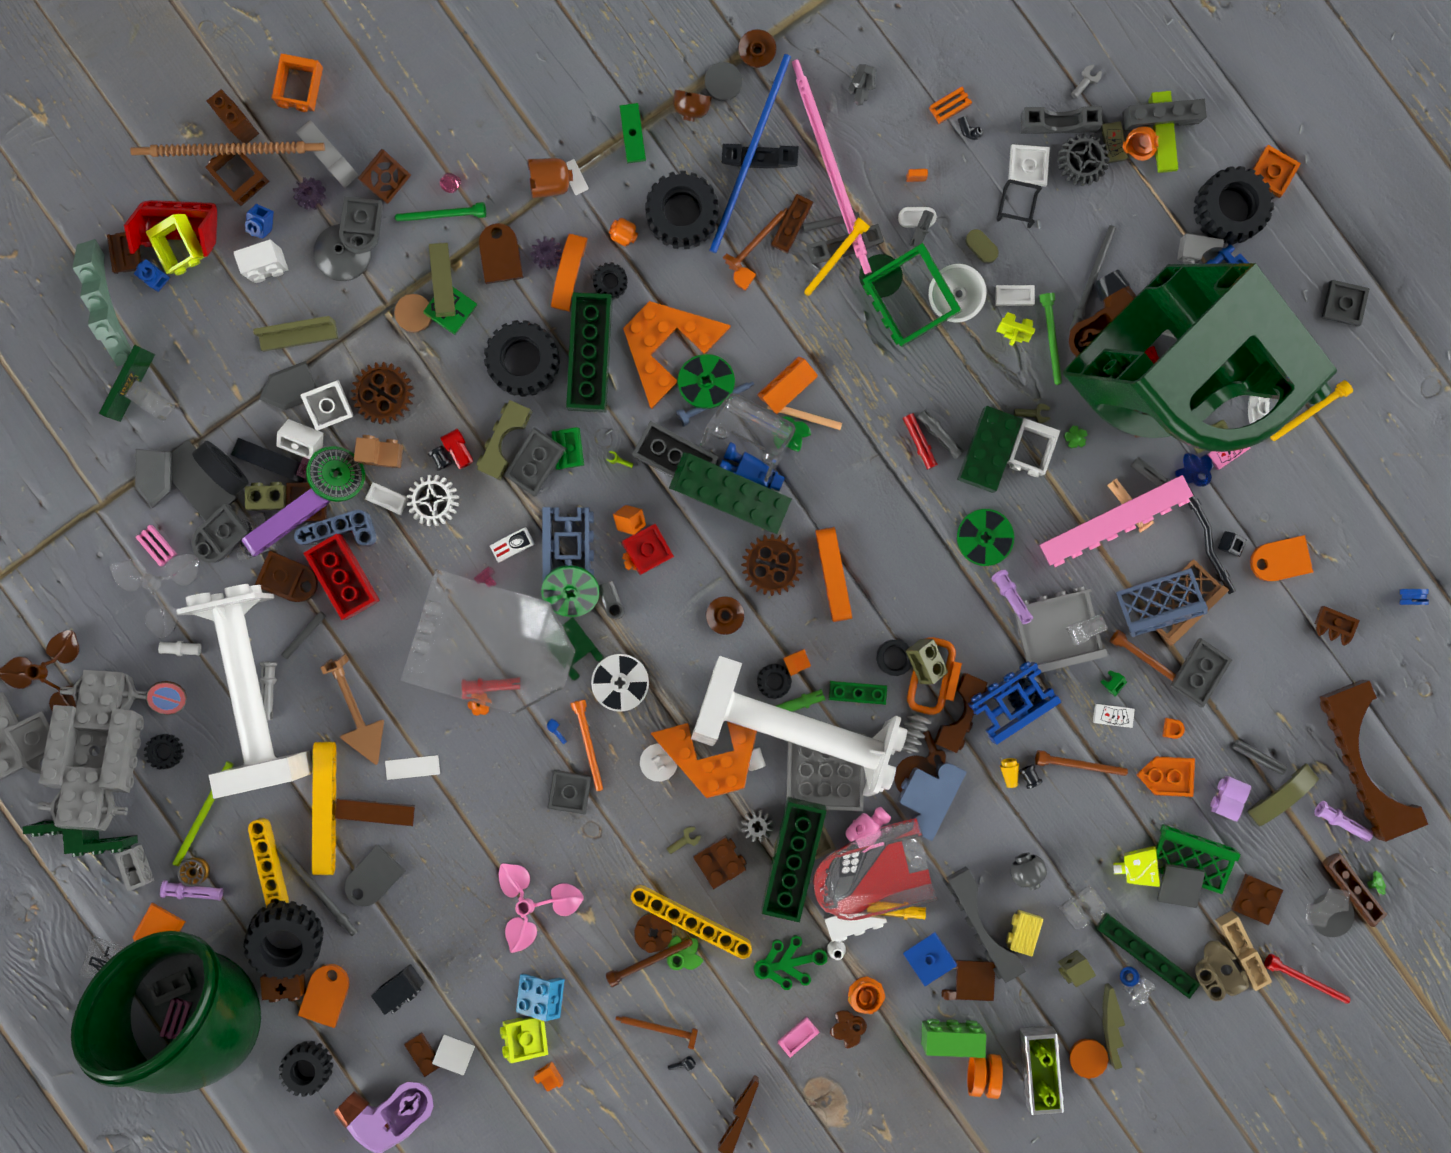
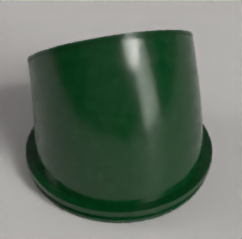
M181 931L154 933L136 940L119 951L91 980L78 1003L72 1021L71 1046L73 1054L82 1071L90 1079L108 1087H130L139 1091L157 1094L194 1091L224 1078L238 1068L251 1053L260 1031V1000L255 986L246 972L230 958L215 952L200 937ZM182 954L198 955L203 961L205 977L198 1005L178 1036L161 1052L147 1060L137 1046L131 1026V1007L136 990L150 970L162 961Z

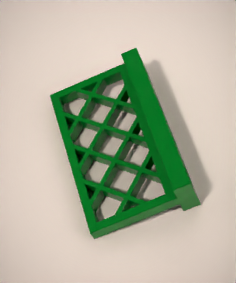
M1162 824L1160 829L1161 835L1156 846L1157 860L1165 857L1167 864H1170L1167 855L1177 851L1180 860L1171 863V865L1183 863L1184 867H1187L1185 862L1192 858H1196L1198 866L1194 867L1195 869L1204 870V867L1214 864L1217 872L1208 876L1205 873L1203 882L1207 881L1208 884L1203 883L1202 888L1222 894L1234 863L1239 860L1241 855L1236 848ZM1168 840L1173 842L1175 848L1164 852L1162 846L1164 841ZM1185 847L1191 848L1193 854L1183 858L1179 850ZM1204 853L1209 854L1211 860L1201 864L1197 856ZM1222 859L1228 860L1227 867L1219 870L1216 862ZM1164 867L1158 868L1159 873L1163 874ZM1219 876L1221 879L1219 887L1212 886L1209 880Z

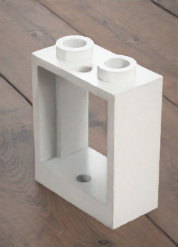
M1023 418L1007 464L1010 465L1009 468L1016 471L1026 470L1028 475L1037 478L1039 475H1045L1060 430ZM1024 430L1049 438L1039 468L1014 460Z

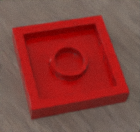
M656 523L622 541L639 575L674 557Z

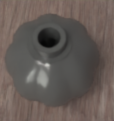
M1029 852L1016 856V861L1012 863L1010 869L1013 881L1018 886L1027 887L1030 890L1040 888V883L1047 875L1044 861L1037 855H1030Z

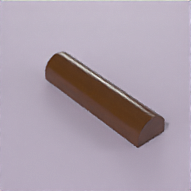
M1340 853L1332 854L1323 861L1322 865L1371 927H1375L1388 915Z

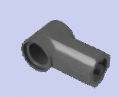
M610 581L599 585V593L607 616L615 620L622 618L625 611L614 582ZM615 605L619 606L620 613L612 616L610 609Z

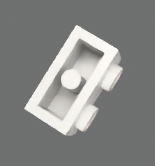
M288 419L277 432L276 446L310 459L315 452L323 447L324 433Z

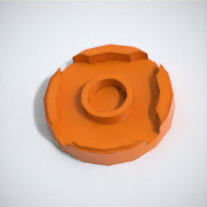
M1080 1039L1074 1043L1069 1052V1063L1074 1072L1081 1077L1088 1079L1096 1078L1103 1074L1107 1068L1109 1061L1108 1053L1104 1046L1095 1039Z

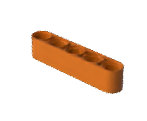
M835 527L815 530L833 622L852 619Z

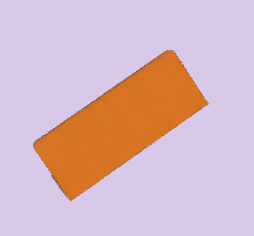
M798 356L762 389L757 396L767 403L774 413L778 414L813 382L818 375L804 358Z

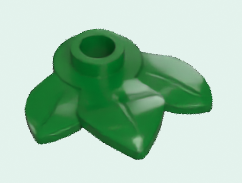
M789 416L781 417L777 422L774 444L777 449L787 445L791 450L799 452L802 447V437L810 436L811 430L802 421H794ZM788 422L790 428L785 429L783 423Z

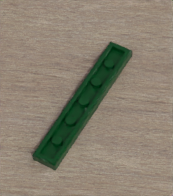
M1108 913L1104 915L1095 927L1190 999L1200 986L1197 980Z

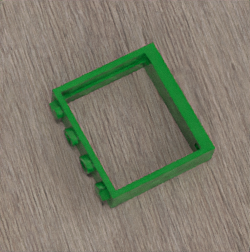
M921 243L863 279L865 283L863 288L866 294H871L874 301L872 304L877 312L881 311L883 315L881 320L886 328L890 327L893 333L891 335L892 340L901 347L962 312L961 307L924 243ZM918 255H921L952 310L904 338L873 283Z

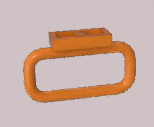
M928 637L925 639H934L937 646L948 650L946 661L948 673L943 676L937 705L935 707H927L915 702L918 678L913 669L907 694V703L916 712L935 715L943 710L946 699L954 701L962 663L954 662L956 650L951 642Z

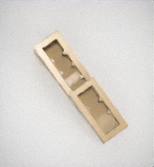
M1230 911L1217 918L1215 921L1242 970L1245 971L1252 988L1257 991L1272 983L1239 917L1233 911Z

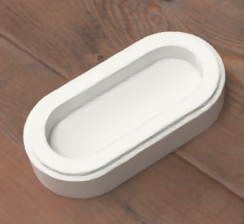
M905 207L898 215V222L903 227L915 228V226H918L923 211L928 210L934 213L929 225L931 227L935 223L937 215L930 207Z

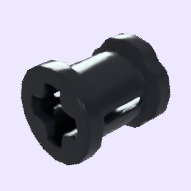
M439 446L428 453L429 457H432L437 465V471L452 464V461L447 458L443 451V446Z
M1034 764L1019 770V774L1023 775L1027 783V789L1034 788L1043 782L1042 779H1039L1034 769Z

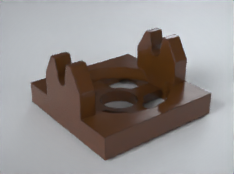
M381 149L357 179L369 191L388 204L411 174L385 150ZM382 162L390 163L389 168L383 170L377 165ZM396 169L398 173L397 182L393 180V172ZM372 171L378 174V181L374 186L371 180ZM389 172L390 179L388 182L381 181L382 173ZM383 185H390L392 187L390 190L380 191Z

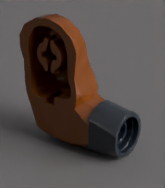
M1119 269L1094 283L1099 298L1104 303V308L1092 317L1076 323L1070 330L1068 343L1070 351L1075 357L1136 297V294L1130 288V284Z

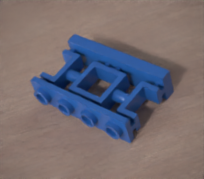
M1027 661L1019 666L1020 670L1015 673L1010 672L1003 677V681L991 684L987 687L988 691L983 694L978 693L971 698L972 701L968 703L974 714L978 715L984 711L993 725L985 731L992 743L999 744L1061 703L1059 697L1054 694L1053 689L1048 688L1043 692L1034 677L1042 672L1035 662L1030 663ZM1026 675L1031 685L1023 690L1021 685L1015 681ZM1017 690L1025 704L1010 713L1002 698ZM1034 692L1037 693L1040 699H1044L1035 706H1033L1028 698ZM994 696L999 706L990 711L987 704L983 702ZM1002 713L1010 720L1003 727L996 720V717Z

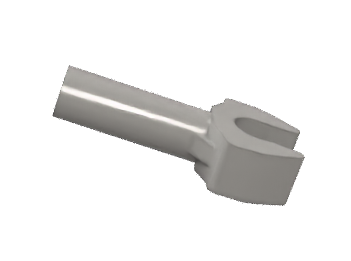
M1094 65L1087 66L1082 71L1083 80L1073 90L1071 95L1077 98L1089 84L1096 85L1101 79L1102 71H1099L1096 76L1092 77L1090 72Z

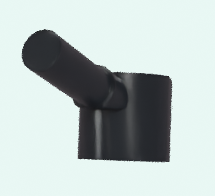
M687 1056L679 1063L668 1065V1070L685 1066L686 1070L690 1071L695 1067L696 1062L691 1056Z

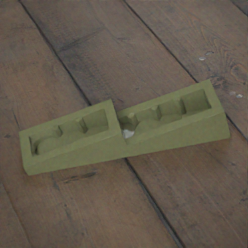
M448 243L429 244L436 317L455 316Z

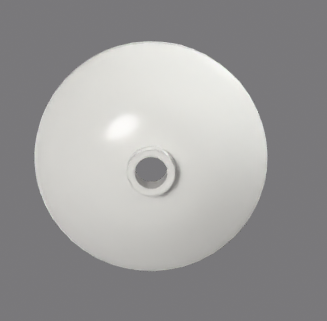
M952 264L944 267L940 272L962 309L961 313L947 321L964 322L972 319L981 311L986 301L987 289L983 277L977 270L968 265ZM933 278L929 287V302L934 312L941 317L952 309ZM961 290L963 295L958 298L956 292Z

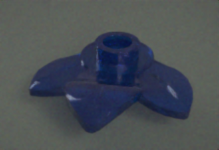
M1191 453L1184 454V468L1175 471L1176 477L1183 475L1187 484L1194 483L1199 487L1207 486L1212 479L1210 471L1213 467V462L1207 454L1201 458ZM1203 474L1205 479H1200L1198 475Z

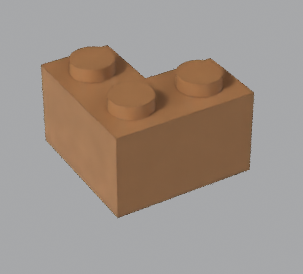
M363 435V438L356 437L354 461L363 465L401 468L403 445L399 444L398 440L386 439V442H380L379 438L371 435Z

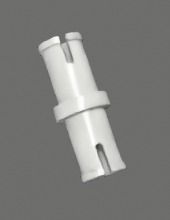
M160 641L158 651L160 654H176L177 656H182L183 654L200 655L201 644L184 643L183 641H177V643Z

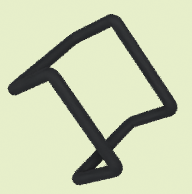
M1009 179L1003 188L997 221H1001L1003 217L1028 222L1027 227L1031 228L1035 223L1033 215L1037 196L1042 187ZM1010 183L1037 189L1034 193L1029 218L1002 213L1007 188Z

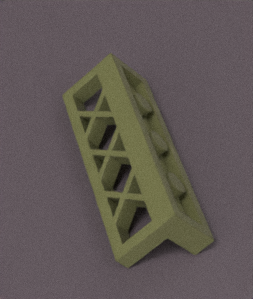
M330 316L253 329L254 335L259 337L261 351L263 352L338 339L336 322Z

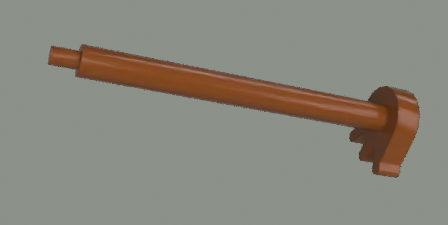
M787 208L780 211L736 258L727 253L723 256V259L726 260L725 263L730 266L729 269L739 271L742 268L740 262L785 217V213L788 211Z
M616 1016V1020L624 1024L690 1039L688 1048L694 1049L698 1029L692 1028V1032L625 1016Z

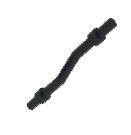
M1193 494L1189 498L1190 502L1187 504L1191 510H1194L1204 529L1206 554L1217 572L1216 576L1229 590L1228 594H1231L1236 590L1229 579L1228 571L1224 570L1214 552L1211 525L1200 507L1202 504Z

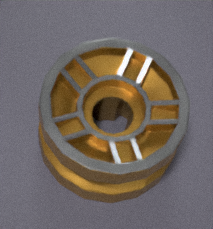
M190 858L179 866L178 878L186 886H196L204 882L209 876V865L202 858ZM193 868L196 870V874L191 873Z

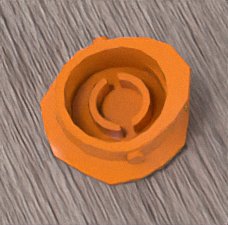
M868 976L857 979L849 987L848 1002L856 1012L871 1015L878 1011L885 999L882 984Z

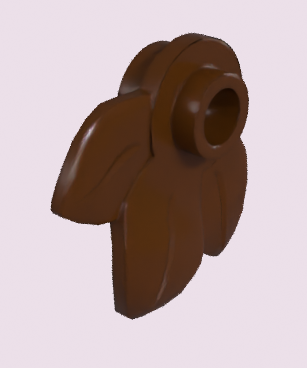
M842 1010L836 1012L835 1017L838 1023L831 1028L830 1035L835 1039L844 1040V1045L847 1049L857 1046L860 1043L861 1035L867 1029L866 1021L860 1016H853L849 1011ZM854 1024H858L860 1029H856Z

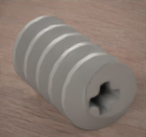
M913 713V716H907L911 721L910 723L903 724L907 728V736L902 750L910 754L912 752H919L915 745H922L918 738H925L921 731H928L924 724H931L929 719Z

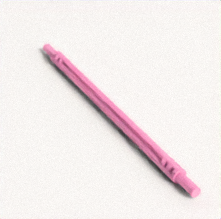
M797 59L792 61L797 77L796 83L848 234H850L854 229L853 226L856 219L810 85ZM859 234L852 245L856 257L860 260L864 274L868 275L872 271L866 256L868 254L862 236Z

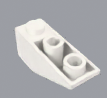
M830 913L823 916L832 942H842L847 939V936L853 934L855 936L862 935L867 929H879L884 926V923H887L885 916L867 915V913L859 916H841Z

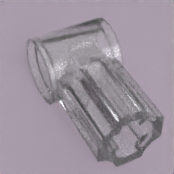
M1099 614L1084 622L1074 623L1068 626L1066 630L1074 646L1088 641L1090 637L1108 630V626L1102 614Z

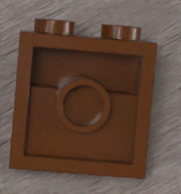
M726 835L693 856L713 890L746 871V860L742 854L738 856L734 850L737 848L731 838L727 839Z

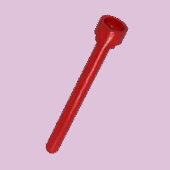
M1269 954L1264 962L1265 968L1271 971H1281L1343 1003H1350L1351 999L1349 996L1283 964L1279 957L1273 954Z

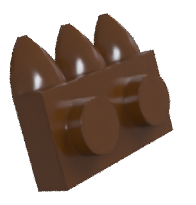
M1321 606L1314 624H1316L1318 636L1323 635L1329 629L1330 641L1335 640L1341 634V643L1345 646L1352 641L1360 620L1326 606Z

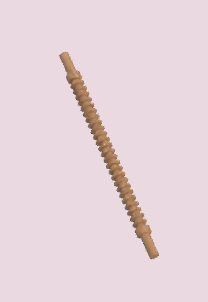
M288 141L286 144L284 142L280 144L278 142H275V144L273 142L269 144L267 142L264 144L259 142L258 145L256 142L253 145L250 142L247 145L246 143H242V145L240 143L236 145L234 143H231V145L229 143L225 145L223 143L220 145L215 143L214 146L212 143L209 146L206 143L203 146L202 144H198V146L196 144L192 146L190 144H187V146L185 144L181 146L177 144L176 147L173 144L170 147L168 144L165 147L161 144L159 147L158 145L131 147L130 152L131 155H151L152 157H159V155L164 157L165 154L167 157L170 154L173 157L176 154L177 156H181V154L183 156L187 154L189 156H192V154L194 156H197V154L202 156L203 153L206 156L209 153L211 156L214 153L217 156L220 153L221 155H225V153L227 155H230V153L233 155L236 153L238 155H241V153L246 155L247 152L250 155L252 152L255 155L258 152L260 154H263V152L265 154L269 152L271 154H274V152L277 154L280 152L282 154H285V152L290 154L291 151L294 154L296 151L299 154H304L306 151H325V144L305 143L304 141H297V143L293 141L291 144Z

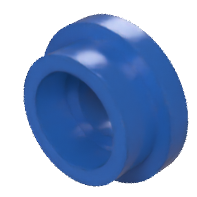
M1125 967L1120 972V980L1125 986L1133 987L1138 984L1140 975L1135 968ZM1131 973L1133 974V979L1129 981L1127 975Z

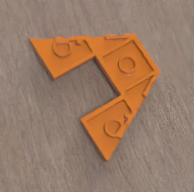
M651 301L633 317L623 330L651 409L678 383L651 355L676 329L703 354H706L731 328L730 325Z
M727 721L734 750L700 760L697 759L688 723L652 732L651 735L707 799L745 789L757 731Z

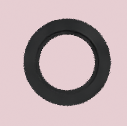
M205 441L192 453L195 461L203 471L229 494L236 495L248 484L246 476L238 466L211 442Z

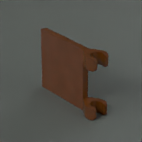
M955 960L957 966L953 969H957L956 991L943 989L941 996L945 1000L994 1001L995 972L993 969L996 967L992 961Z

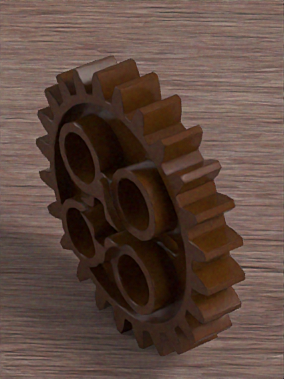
M375 362V368L367 365L368 371L366 372L361 369L362 377L356 375L359 381L352 382L356 386V389L351 390L352 393L356 394V396L351 398V400L357 401L354 407L361 408L358 413L360 415L365 413L364 419L366 420L371 417L372 423H375L378 419L381 425H383L384 420L391 424V418L397 422L398 415L405 417L402 412L403 410L410 411L407 404H413L409 398L415 397V395L409 391L413 390L414 387L408 385L412 380L410 378L405 379L407 373H400V367L394 370V364L392 363L388 368L385 362L382 363L381 367L377 362ZM379 376H383V383L377 385L376 379ZM369 384H373L389 396L396 399L397 403H393L386 397L382 396L380 393L370 388ZM399 386L400 392L397 395H393L392 389ZM373 392V398L367 401L366 394ZM389 402V409L382 411V404Z
M771 534L770 539L763 535V541L757 537V544L755 545L751 542L752 549H745L749 555L742 556L743 559L747 560L746 563L741 564V566L747 568L742 574H748L745 581L751 580L750 587L756 585V592L763 589V595L767 591H770L771 596L774 595V591L781 595V589L788 592L787 586L790 585L794 588L795 585L792 581H799L796 574H802L803 572L798 570V567H802L804 564L798 563V560L803 557L796 555L799 549L793 550L795 543L787 544L789 538L781 541V535L777 539L774 538V534ZM763 548H768L771 551V556L767 559L762 558L760 555V551ZM781 553L789 555L788 563L783 564L779 561ZM756 559L766 562L775 560L776 565L788 567L789 570L786 571L779 568L770 570V566L756 563ZM762 566L765 568L766 574L764 577H758L755 574L757 567ZM780 571L784 574L782 582L774 580L775 572Z

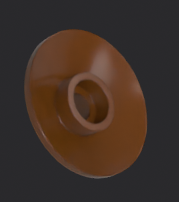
M754 29L748 31L740 39L738 46L739 55L748 66L755 68L764 67L772 62L775 57L776 42L772 35L764 30ZM760 49L761 52L756 54L754 50Z
M728 596L719 597L709 604L706 611V620L709 627L716 633L722 635L732 634L742 626L744 610L736 599ZM723 612H727L729 614L728 619L722 618L721 615Z

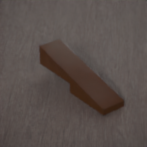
M337 799L335 819L413 826L415 805Z
M756 1075L753 1076L733 1106V1113L736 1117L718 1143V1151L721 1153L734 1152L759 1085V1077Z

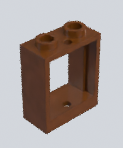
M222 89L206 100L227 128L242 143L247 144L259 135V132L240 108Z
M220 153L217 157L211 158L205 168L240 206L270 182L248 156L241 153L239 156L255 174L234 192L217 171L235 155L232 153L230 155L226 153L221 155Z

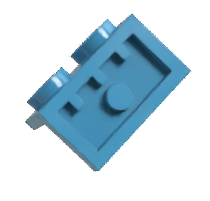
M521 974L516 1012L542 1021L560 1018L565 979L554 978L544 980L527 974Z

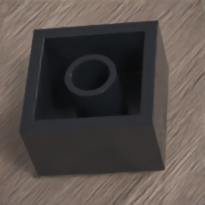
M410 964L382 984L371 997L384 1015L388 1012L393 1014L402 1007L401 1005L406 1002L405 1000L410 1002L421 991L420 987L424 984V981Z

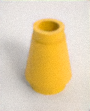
M1006 758L1001 760L1000 768L1006 787H1017L1019 773L1017 759Z

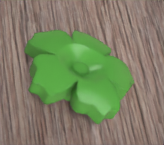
M1073 425L1069 432H1065L1064 438L1066 442L1069 441L1068 447L1071 449L1077 448V446L1082 448L1086 445L1084 437L1088 434L1086 430H1079L1078 426Z

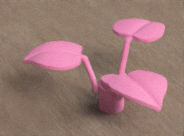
M505 863L500 865L499 883L504 894L513 898L520 893L519 902L516 904L515 910L521 918L511 919L505 928V936L511 953L526 949L536 939L537 927L534 923L528 922V917L526 916L532 913L535 907L553 902V910L558 915L569 916L578 909L584 900V896L578 888L566 883L558 884L552 888L551 896L553 899L534 903L529 898L524 899L523 889H526L530 884L528 871L520 865Z

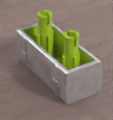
M1052 1026L1020 1028L1026 1107L1031 1115L1063 1113L1064 1096L1062 1093L1057 1032Z

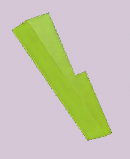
M1171 91L1152 92L1148 100L1149 104L1172 102ZM1174 123L1154 125L1153 130L1156 136H1159V147L1155 153L1158 173L1177 171L1178 159Z

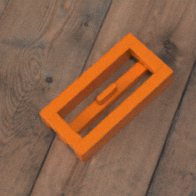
M962 86L930 105L929 109L938 124L970 106L972 101L971 99L969 100L968 94L964 92ZM957 95H961L960 97L943 106L942 108L938 109L937 111L935 110L936 108L951 100L952 98L956 97ZM960 101H965V103L961 104L960 106L956 107L955 109L951 110L941 117L939 116V114L951 108Z

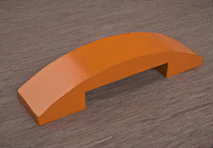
M574 234L568 235L556 276L551 308L570 312L572 293L574 292L581 259L584 256L588 238Z

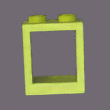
M173 214L146 231L166 274H175L176 276L187 272L186 269L188 267L199 265L200 260L205 258L202 247L186 214ZM175 229L178 230L190 254V257L178 263L165 237Z

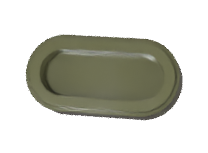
M974 229L967 234L965 239L966 245L982 262L992 263L996 260L999 254L998 248L981 230Z

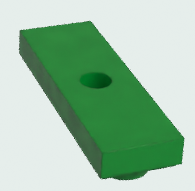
M638 103L619 105L627 164L646 161ZM635 132L636 135L631 136L630 133Z
M830 681L828 700L886 705L888 686ZM857 689L861 690L860 696L855 695Z

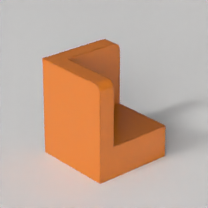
M624 505L613 514L618 531L635 535L646 526L643 511L640 508Z
M805 649L783 657L791 676L811 666Z
M552 1061L537 1070L533 1076L536 1083L541 1082L546 1091H550L556 1086L560 1088L564 1082Z

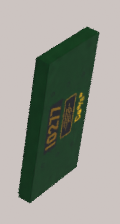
M137 345L133 346L99 412L100 415L121 422L155 356L154 353Z

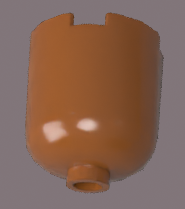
M560 158L528 159L532 198L557 196L568 191L569 182L573 181L572 170H568L564 160Z

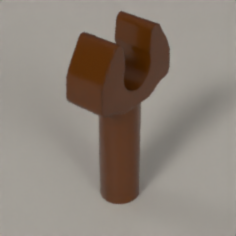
M929 730L923 732L930 751L929 755L926 756L928 763L936 767L933 759L935 755H939L941 761L945 763V751L936 748Z

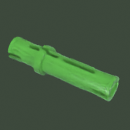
M822 689L806 695L805 693L801 694V697L776 705V707L793 712L804 707L806 709L810 708L809 705L825 701Z

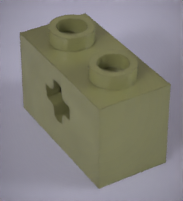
M1078 950L1058 961L1060 965L1058 970L1068 984L1072 983L1075 987L1096 976L1087 959Z

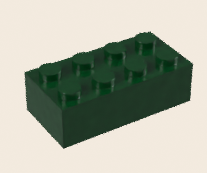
M989 406L984 407L957 480L991 493L996 492L1023 419Z

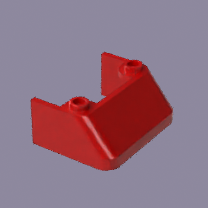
M152 200L140 203L124 224L130 254H134L140 245L153 247L146 234L147 230L173 214H186L202 247L203 256L208 257L216 244L218 217L216 205L214 203ZM177 229L165 236L166 239L182 240Z

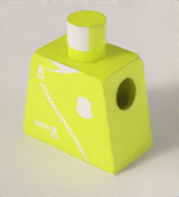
M1156 846L1126 852L1124 854V862L1113 863L1114 874H1126L1127 883L1160 886Z

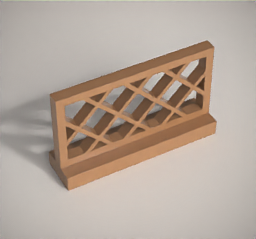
M1193 559L1182 571L1189 569L1191 566H1194L1199 571V578L1195 579L1199 581L1201 594H1207L1203 599L1209 611L1229 590L1224 585L1222 586ZM1186 575L1185 578H1180L1179 581H1185V586L1188 587V581H1191V579ZM1202 581H1210L1215 588L1210 592H1203ZM1168 583L1162 590L1169 593L1170 591L1167 590L1170 587L1172 589L1173 584ZM1186 590L1173 591L1172 595L1185 594ZM1158 593L1153 601L1158 599V603L1161 604V596L1163 594ZM1188 594L1185 598V601L1189 602ZM1172 598V605H1166V607H1172V609L1179 606L1175 605V600ZM1202 616L1179 622L1176 625L1173 624L1172 629L1168 633L1162 628L1157 629V631L1172 646Z

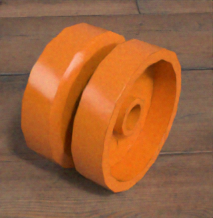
M988 1054L986 1059L970 1057L967 1072L969 1096L981 1097L985 1093L987 1098L998 1099L1001 1094L1003 1081L1001 1056Z

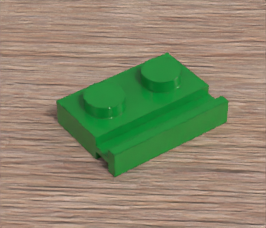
M575 427L552 431V439L566 448L556 464V469L561 470L584 466L580 428Z

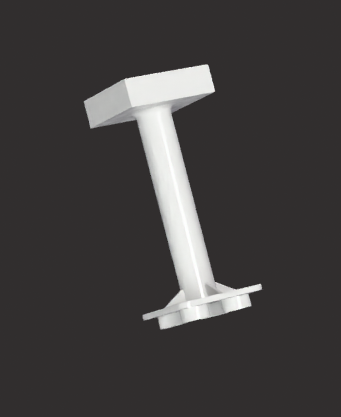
M242 584L225 588V599L223 593L212 595L210 593H201L185 597L187 607L176 610L177 615H197L215 622L244 758V765L209 775L213 799L287 783L313 774L310 751L278 758L274 755L244 616L258 602L274 599V594L262 593L261 585L249 586V584Z
M719 656L691 737L692 740L713 746L718 739L723 721H728L863 766L866 775L864 796L869 797L878 794L879 791L883 792L884 789H890L896 772V767L888 765L890 755H894L895 751L901 752L907 736V729L899 727L901 717L894 716L886 721L882 730L873 738L737 694L733 690L742 663Z

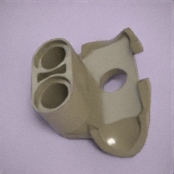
M1209 941L1206 944L1204 957L1195 966L1199 983L1213 1001H1221L1224 999L1225 994L1235 996L1249 988L1245 971L1239 972L1232 961L1236 959L1235 955L1218 941ZM1223 965H1230L1232 971L1230 974H1223L1221 967ZM1204 970L1210 971L1206 976L1200 975ZM1213 987L1220 988L1218 992L1211 991Z

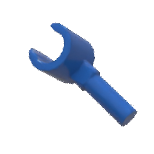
M551 719L547 723L548 730L565 744L567 741L557 730L560 724L556 720Z

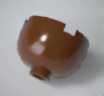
M675 90L673 104L676 112L684 116L683 120L694 122L695 118H702L708 113L712 97Z

